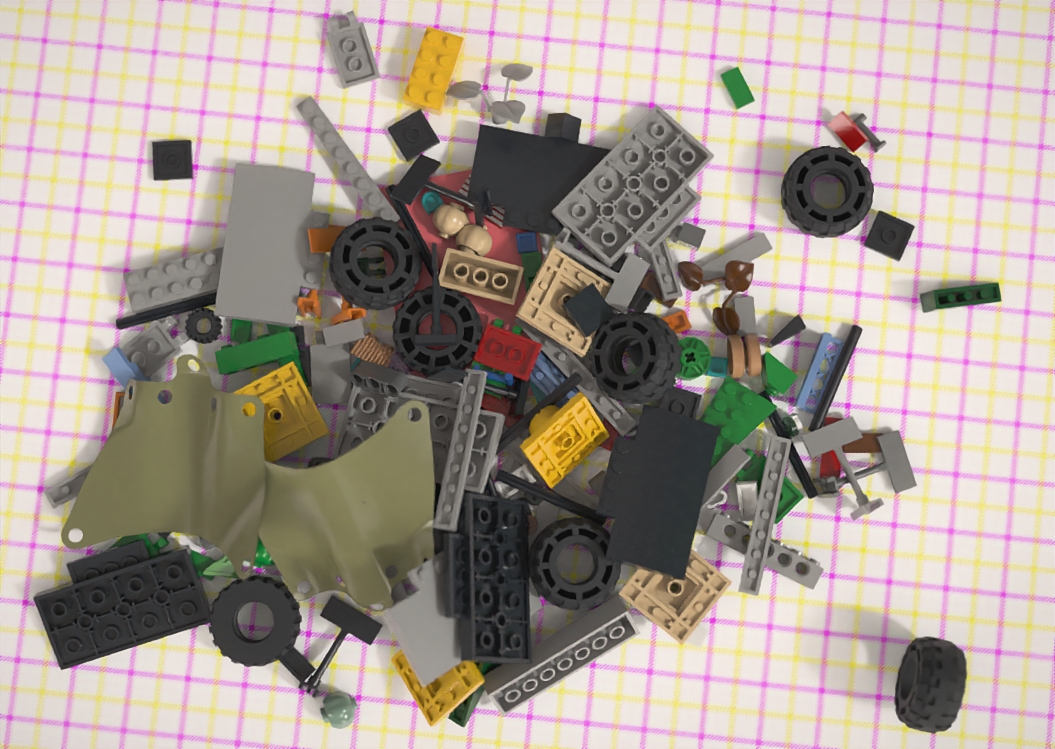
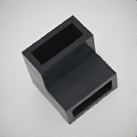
M566 112L548 114L544 136L578 143L582 119Z
M638 287L627 310L645 312L654 299L655 294L646 288Z

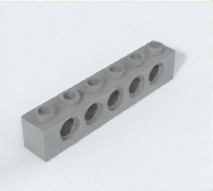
M725 512L715 513L704 534L745 555L747 546L742 543V538L746 534L750 535L749 525L740 520L738 523L732 521V516ZM728 525L734 528V534L730 537L724 533V529ZM776 539L773 542L770 541V550L767 554L765 566L814 590L824 571V568L820 567L821 563L813 558H810L808 561L802 557L803 553L793 548L791 551L785 549V544ZM781 553L787 556L785 564L778 562V556ZM800 562L805 566V570L801 574L796 571V565Z

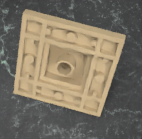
M552 247L549 249L516 316L583 357L597 330L587 338H584L562 308V305L590 283L596 286L605 299L612 285Z
M691 549L684 581L637 569L618 594L680 645H683L732 584V581ZM675 583L677 589L672 591L670 587Z

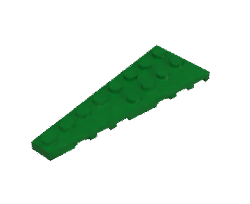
M729 376L725 378L699 419L700 421L720 427L710 470L735 444L739 445L777 408L775 404Z

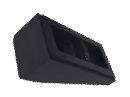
M799 314L769 342V348L775 347L806 329V325Z

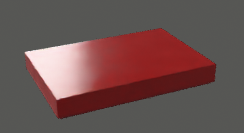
M487 323L478 345L479 348L472 360L506 374L511 373L512 376L528 382L543 345Z

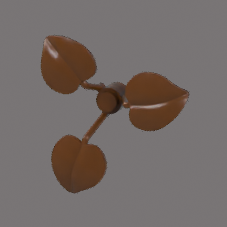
M731 260L725 266L726 275L724 277L703 280L704 273L697 264L690 261L679 262L678 273L683 286L690 291H698L701 288V284L725 280V287L728 290H732V292L723 302L722 307H715L713 309L712 316L714 324L720 332L726 336L736 335L740 327V319L735 310L730 307L726 308V305L734 294L745 292L749 289L754 274V263Z

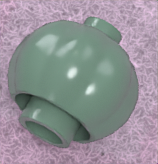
M333 691L328 693L323 699L324 707L320 708V712L325 724L330 723L331 727L335 729H344L353 723L355 710L359 708L355 697L350 698L343 691Z

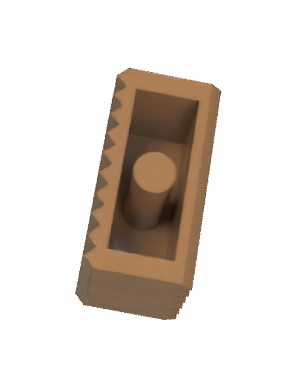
M371 332L365 334L366 339L356 341L350 350V353L362 361H368L387 368L390 367L397 356L393 352L395 350L394 347L386 342L382 345L377 341L379 338Z

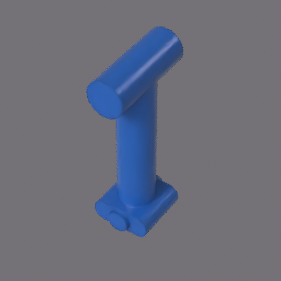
M476 364V365L474 366V369H473V370L486 371V370L480 369L478 364ZM486 371V379L506 383L508 387L514 385L511 373L503 375Z

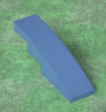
M120 347L113 348L102 358L105 365L125 390L129 379L153 382L150 377H144L135 362H129ZM132 386L129 389V394L131 397L133 395ZM159 393V394H158V400H159V402H161V403H163V404H167V402H166V400L164 399V397L162 396V394Z

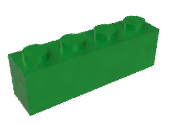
M287 329L277 330L275 335L271 336L269 334L257 336V340L254 341L250 339L242 340L236 346H232V344L221 346V350L215 351L219 374L226 376L299 356L295 333L287 331Z

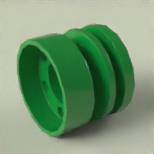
M695 337L680 339L677 343L681 346L682 357L679 360V364H682L680 373L677 372L675 378L682 381H692L707 371L711 363V353L708 346L700 339ZM689 354H692V360H694V362L690 361L689 363H687V357L685 355L688 356Z

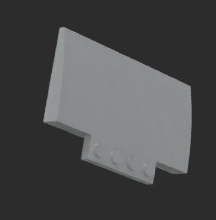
M656 104L552 211V214L608 268L634 242L640 245L648 254H651L702 200V197L689 185L712 162L715 155Z
M236 163L214 316L294 328L300 288L319 291L322 279L325 252L311 253L308 229L328 228L330 214L311 211L316 173Z
M405 374L409 380L408 384L394 398L353 384L333 458L337 459L377 433L408 401L419 400L427 406L429 411L434 482L442 484L462 386ZM411 408L408 411L410 421L417 422L421 419L422 413L420 409ZM480 409L464 490L483 493L506 419L504 415Z
M444 551L409 571L407 574L416 592L382 612L422 687L461 663L460 619L445 618ZM529 576L531 616L542 609L543 606Z

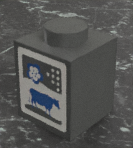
M684 222L682 227L678 225L674 237H677V244L698 251L706 230Z

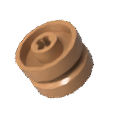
M757 333L745 334L743 342L739 334L727 336V358L731 378L743 377L745 370L749 377L760 376L761 350Z

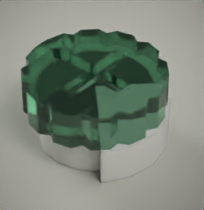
M791 413L782 419L791 438L797 436L803 430L797 414Z

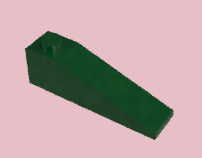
M999 282L937 289L920 294L923 313L1002 302Z
M474 662L482 677L495 670L497 663ZM481 684L453 709L448 719L464 728L485 691L483 685Z

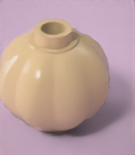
M450 202L449 206L443 204L435 210L433 224L440 231L439 236L449 240L450 236L456 237L459 231L469 224V216L464 213V207Z
M468 224L456 235V246L462 252L483 257L492 247V238L487 232V226L482 228L475 224Z

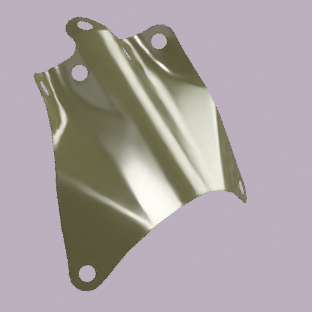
M184 354L177 359V373L170 381L151 382L129 379L123 406L117 421L78 493L70 515L62 529L61 540L66 547L76 550L113 538L143 533L175 532L191 534L215 545L229 558L238 577L241 580H245L251 574L254 565L265 494L264 403L257 396L239 395L215 389L212 385L210 373L202 360L195 355ZM189 360H195L198 363V371L190 369L188 366ZM132 386V388H133V395H132V399L130 400V399H129V389H130V387ZM163 390H167L172 394V399L167 404H163L158 400V394ZM213 397L216 400V408L214 411L212 410L211 401ZM249 402L253 403L256 407L255 414L250 417L245 416L242 412L243 405ZM77 528L82 531L83 537L79 542H72L69 539L68 535L72 529ZM248 558L250 560L249 569L247 572H243V562Z
M419 400L408 401L377 433L353 450L329 463L314 468L293 469L275 465L264 460L265 494L258 535L285 580L289 591L296 600L304 601L325 591L338 590L346 593L357 605L365 609L383 612L394 604L391 597L393 587L408 578L407 573L423 564L424 558L429 560L435 556L433 543L435 489L429 411L423 402ZM411 408L420 409L422 416L419 421L412 422L409 420L408 411ZM390 565H395L398 568V572L393 578H388L385 575V570ZM336 575L343 580L345 586H342L337 581ZM306 580L310 583L311 587L307 593L303 594L298 591L297 587L301 581ZM380 604L383 605V608L377 610L371 608L370 605Z

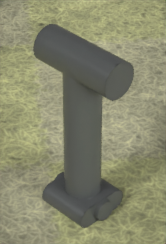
M861 113L853 122L869 138V141L875 146L874 152L877 153L887 142L885 140L880 141L863 123L867 116Z

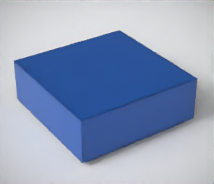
M535 232L516 234L518 254L538 252Z

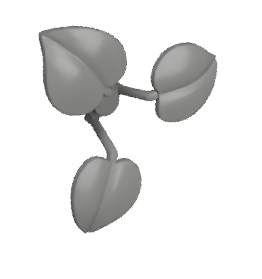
M520 63L504 66L501 69V75L507 78L503 101L493 102L492 106H490L483 90H480L481 84L472 80L455 83L447 90L446 96H452L460 100H472L480 94L487 106V111L491 112L493 124L502 125L508 120L519 125L525 113L526 105L518 100L507 101L511 80L521 82L528 79L533 73V67Z

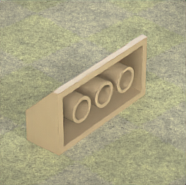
M447 248L439 274V282L442 287L514 305L521 286L524 267Z

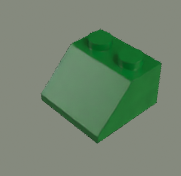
M766 351L761 355L762 386L765 387L764 391L769 396H776L778 398L785 394L799 376Z

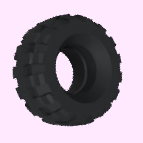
M828 145L812 148L804 152L789 166L781 184V204L788 216V220L800 229L799 231L806 235L815 236V238H835L850 232L864 220L873 203L874 183H872L868 167L864 166L861 162L862 159L856 154L853 155L842 147L836 148ZM818 175H832L843 184L845 200L837 208H824L812 198L810 185Z
M382 217L362 218L348 225L336 238L329 256V274L336 291L348 303L365 310H386L404 301L415 288L422 269L420 249L412 238V234L407 229L399 226V223L393 220L382 219ZM370 246L386 250L394 261V269L391 275L385 279H372L363 274L357 264V258L361 250Z
M639 311L619 313L613 316L610 322L604 323L599 328L600 333L594 336L592 344H594L593 349L589 351V360L592 361V366L590 367L593 378L597 379L596 383L600 390L607 393L608 397L628 404H647L654 399L658 400L664 396L666 390L672 388L676 382L675 376L677 372L680 373L682 364H679L682 350L681 346L677 343L679 341L678 336L668 326L669 324L652 314ZM638 339L643 348V360L638 370L628 375L623 367V354L626 347L632 341Z
M580 517L560 519L546 526L533 541L529 553V576L537 592L550 604L566 610H584L603 602L616 588L615 586L621 574V564L604 560L611 534L600 524ZM574 544L587 548L594 560V568L591 575L579 583L566 581L557 570L558 555L565 547Z
M932 636L916 638L908 645L898 670L894 697L895 713L898 720L910 729L931 734L945 732L956 721L963 704L968 676L967 659L963 650L951 641Z

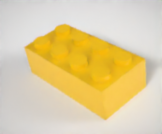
M426 27L402 98L404 105L441 116L448 97L446 92L452 85L465 46L464 37L433 27Z

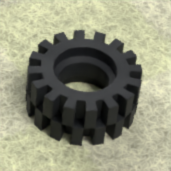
M200 307L198 310H192V314L189 313L187 315L188 320H185V330H187V335L192 340L202 344L213 343V340L218 339V335L221 336V329H223L222 319L219 316H214L213 310ZM203 318L211 322V329L207 333H200L197 330V323Z

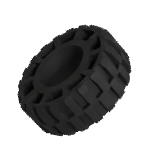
M432 286L413 292V295L406 298L402 302V306L397 309L396 317L392 324V337L398 354L412 369L424 375L445 366L458 370L464 369L477 352L482 337V325L477 309L459 291L440 286V313L449 316L455 323L457 346H448L442 350L417 346L415 335H419L420 324L427 316L432 314Z
M253 575L248 576L245 580L238 579L229 583L227 587L219 592L217 599H214L211 605L213 607L212 611L209 612L208 620H210L209 634L212 633L214 646H218L221 650L220 654L231 659L230 662L242 664L244 667H262L279 660L295 645V641L301 631L302 615H300L299 602H296L293 594L285 587L284 583L269 576ZM250 602L265 604L273 614V628L263 639H249L239 629L238 613L244 605Z

